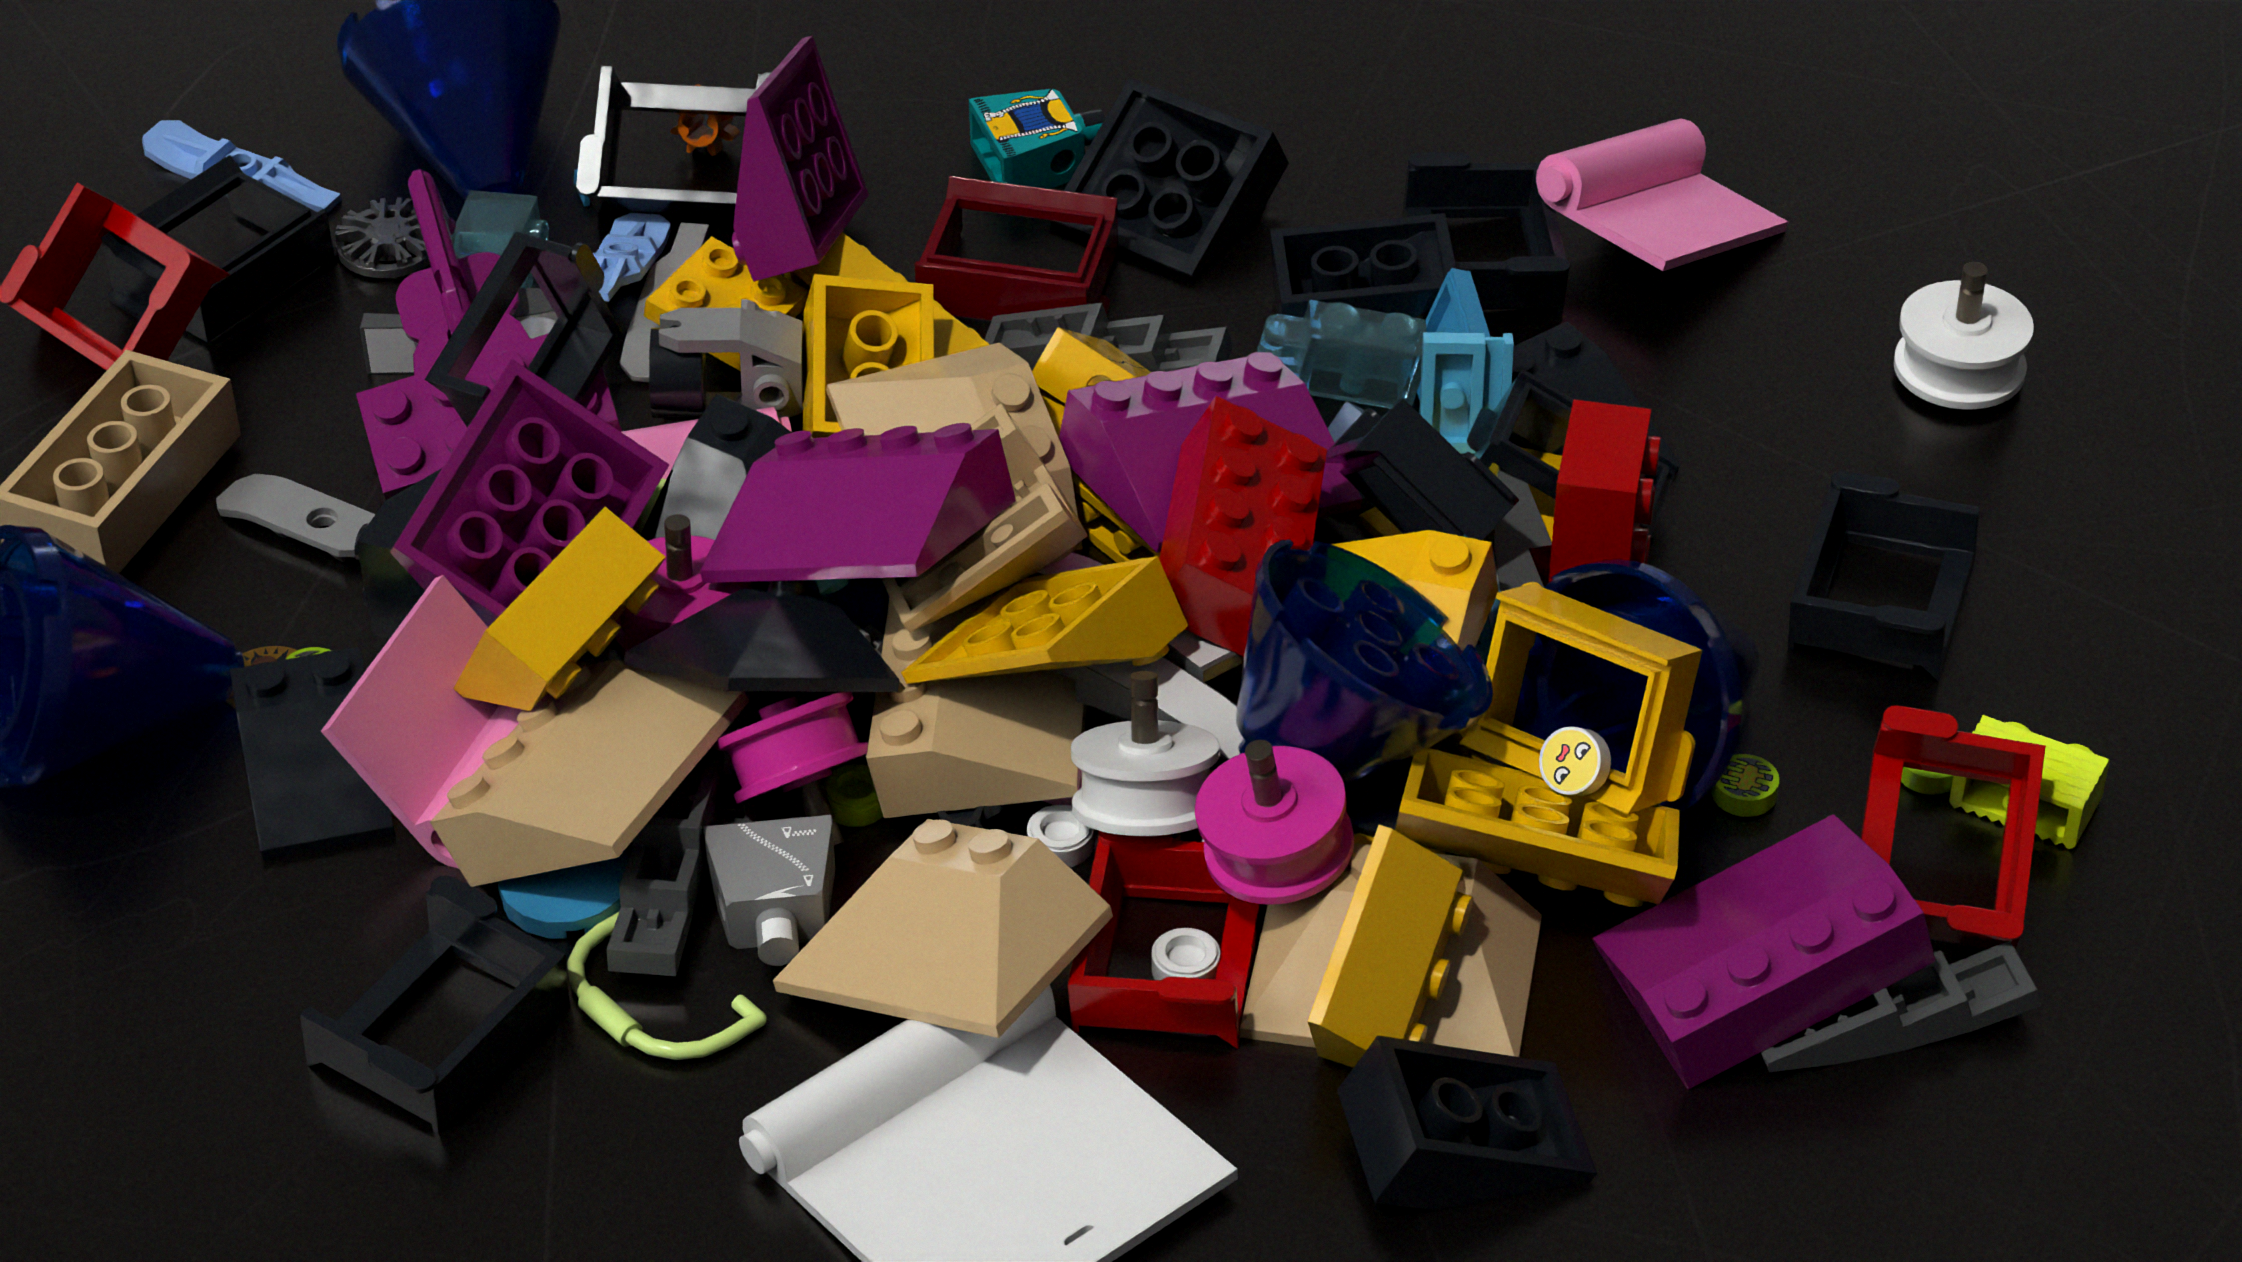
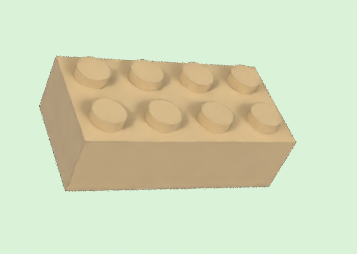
M126 350L0 485V539L4 553L110 584L241 435L231 379Z

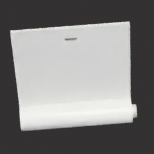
M1050 985L1000 1038L907 1019L745 1117L743 1120L744 1135L739 1138L742 1154L752 1169L759 1174L767 1172L862 1262H1112L1238 1179V1169L1056 1017L1055 1001Z

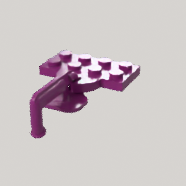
M422 169L412 172L408 179V188L431 267L406 277L396 292V305L405 334L410 340L418 343L413 354L414 375L356 393L382 492L386 500L443 468L467 429L447 396L424 379L500 258V255L491 252H480L457 258L451 237L456 230V222L448 216L433 177ZM518 292L464 380L487 386L492 390L511 359L525 368H528L548 334L530 339L521 322L512 317L520 304ZM602 366L580 405L621 432L622 428Z

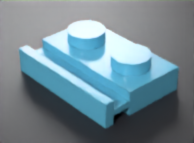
M1423 332L1419 414L1460 454H1466L1467 452L1475 453L1467 444V437L1481 409L1494 411L1512 385L1514 348L1512 333H1503V337H1485V333Z

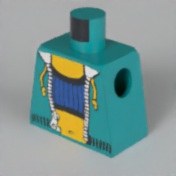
M1055 89L969 99L970 145L991 181L1047 189L1068 183L1085 155V146H1089L1105 120V115L1101 109L1073 114L1060 91Z

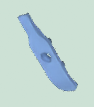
M160 120L142 137L144 155L165 169L189 179H193L228 155H231L244 174L316 212L324 209L329 213L342 201L340 193L320 187L295 173L284 159L277 156L269 159L237 148L230 140L224 138L219 141L211 139L180 120Z
M629 213L615 219L610 234L606 235L597 252L593 253L604 272V283L599 291L604 301H610L621 286L640 281L663 252L671 233V223L659 214Z

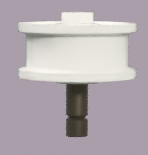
M1980 262L1966 263L1963 266L1961 280L1937 282L1917 290L1907 298L1901 309L1899 326L1903 337L1898 342L1894 354L1896 375L1901 383L1913 394L1939 406L1970 410L1996 406L2009 400L2019 392L2025 381L2027 363L2024 353L2032 341L2033 319L2028 309L2013 295L1997 287L1985 284L1988 269Z
M1151 671L1134 672L1130 675L1131 696L1133 697L1131 700V721L1095 727L1077 736L1071 744L1072 762L1081 769L1082 788L1072 798L1073 815L1079 822L1090 828L1118 835L1159 836L1198 828L1195 818L1196 797L1202 784L1210 775V767L1220 757V743L1212 733L1202 728L1185 723L1158 720V700L1156 699L1158 696V675Z

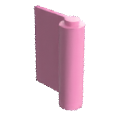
M1682 118L1549 155L1541 161L1537 169L1536 184L1538 192L1549 207L1661 271L1783 233L1788 225L1787 220L1701 174L1706 152L1704 136L1694 123Z
M441 575L434 578L321 732L429 854L449 867L458 868L430 821L449 801L447 798L449 790L461 780L472 776L485 762L482 758L483 753L492 744L507 737L519 724L517 716L522 709L465 698L453 689L488 627L446 577Z

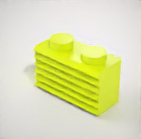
M1982 715L1980 723H1977L1976 729L1972 733L2046 746L2035 834H2038L2042 840L2050 838L2055 845L2063 843L2067 849L2074 848L2102 799L2110 759L2094 754L2083 745L2065 744L2033 733L2020 723L2002 722ZM1953 775L1949 803L1954 809L1962 807L1966 813L1974 811L1979 818L1987 815L1991 822L1999 820L2005 826L2010 785Z

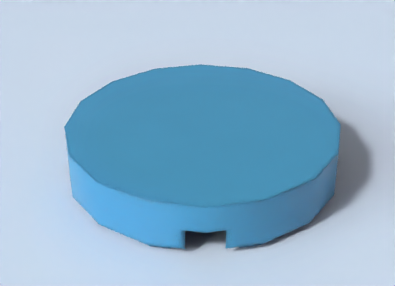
M624 850L618 858L498 881L499 895L508 919L525 932L549 939L567 938L566 931H577L583 928L586 934L596 924L620 911L619 885L629 855Z

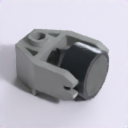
M741 299V308H678L661 314L660 328H651L649 390L652 418H663L664 424L699 419L716 394L754 410L775 407L778 418L787 416L791 418L803 413V321L779 311L764 310L748 299ZM706 353H740L741 392H706Z

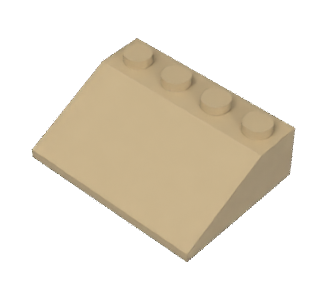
M995 594L980 599L911 633L902 624L889 598L881 657L899 678L898 692H876L866 755L884 818L971 809L979 806L989 807L1073 797L1080 789L1081 769L1072 762L1071 744L1077 736L1085 732L1087 705L1076 702L1075 679L1048 670L906 684L901 674L904 669L989 601Z
M616 659L586 665L584 661H577L576 664L582 668V671L570 687L557 700L547 693L531 711L522 710L517 716L519 724L507 737L495 742L483 753L482 758L485 762L472 776L461 780L447 793L449 801L430 823L471 887L618 858L750 702L745 692L721 690L624 665V661Z

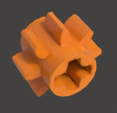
M676 113L680 115L678 124L670 130L671 134H680L682 139L688 143L686 152L691 153L697 147L706 146L711 156L716 155L723 149L722 139L733 141L740 134L739 129L731 125L733 121V116L707 114L709 115L707 125L711 127L709 129L702 124L704 121L703 114Z

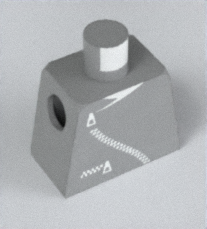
M831 815L703 826L708 881L729 945L736 949L758 947L759 958L768 965L782 966L789 964L799 953V943L809 942L829 921L836 869Z

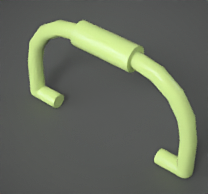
M619 912L596 924L576 942L567 961L569 985L579 998V1008L622 1046L628 1047L632 1045L651 1056L672 1060L704 1058L732 1046L764 1026L767 1021L765 1013L743 994H740L734 998L731 1007L743 1019L722 1032L705 1039L676 1043L655 1039L642 1032L641 1024L597 986H591L585 978L584 965L590 952L604 939L612 935Z

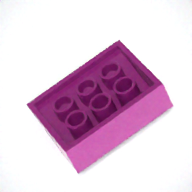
M813 35L802 38L747 100L733 224L735 232L732 235V243L738 261L741 265L748 266L753 282L819 264L869 196Z
M1255 352L1247 357L1221 362H1203L1198 366L1168 372L1154 371L1147 376L1120 381H1102L1094 386L1068 390L1059 440L1070 468L1156 553L1161 552L1181 444L1215 396L1221 397L1237 406L1246 407L1258 416L1293 433L1302 434L1314 443L1326 448L1327 451L1334 444L1305 383L1286 367L1281 359L1271 352ZM1325 463L1317 518L1361 508L1363 498L1359 490L1339 472L1344 467L1342 463Z
M511 359L390 553L425 591L434 578L444 575L487 627H489L604 507H607L629 527L633 528L668 469L669 464Z
M956 423L942 427L935 432L918 433L916 426H901L885 431L881 435H865L864 430L861 428L842 430L823 438H813L810 431H797L783 435L775 440L774 449L753 462L700 569L703 583L918 577L1016 502L999 429L972 430L969 423Z
M1834 814L1661 902L1659 905L1657 904L1593 937L1595 947L1687 1090L1936 962L1922 909L1891 866Z

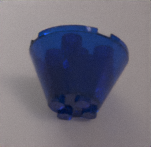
M1287 539L1276 542L1268 548L1257 564L1238 695L1236 724L1243 737L1242 742L1238 746L1240 754L1244 753L1246 746L1255 740H1266L1272 746H1290L1309 750L1325 758L1336 768L1343 780L1345 789L1476 724L1488 710L1493 697L1492 682L1487 668L1472 644H1468L1464 651H1462L1455 641L1442 629L1449 618L1424 595L1383 567L1353 552L1328 543L1315 541L1308 551L1290 549L1294 543Z

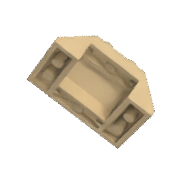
M1001 343L827 384L826 391L841 431L861 428L864 430L865 435H881L885 431L901 426H916L918 433L935 432L942 427L956 423H969L971 425L1002 403L1058 483L1078 518L1071 468L1029 363ZM1082 541L1077 543L1072 552L1081 555L1083 550Z
M1002 403L971 424L972 430L999 429L1016 502L920 576L881 578L902 624L909 633L1037 573L1049 563H1057L1065 559L1072 553L1077 543L1088 536L1058 483Z
M927 819L888 857L776 976L773 983L776 992L1000 1038L1108 923L1113 914L1110 905L1039 838L1006 833L999 829L989 830L954 824L947 820Z
M1354 843L1352 857L1347 867L1332 884L1322 891L1299 901L1267 906L1240 1024V1038L1316 1048L1307 1020L1371 845ZM1434 853L1463 870L1466 886L1465 894L1473 896V904L1463 934L1461 936L1450 934L1442 958L1451 962L1443 992L1438 1001L1427 998L1419 1023L1428 1027L1424 1043L1520 1057L1542 915L1479 859Z

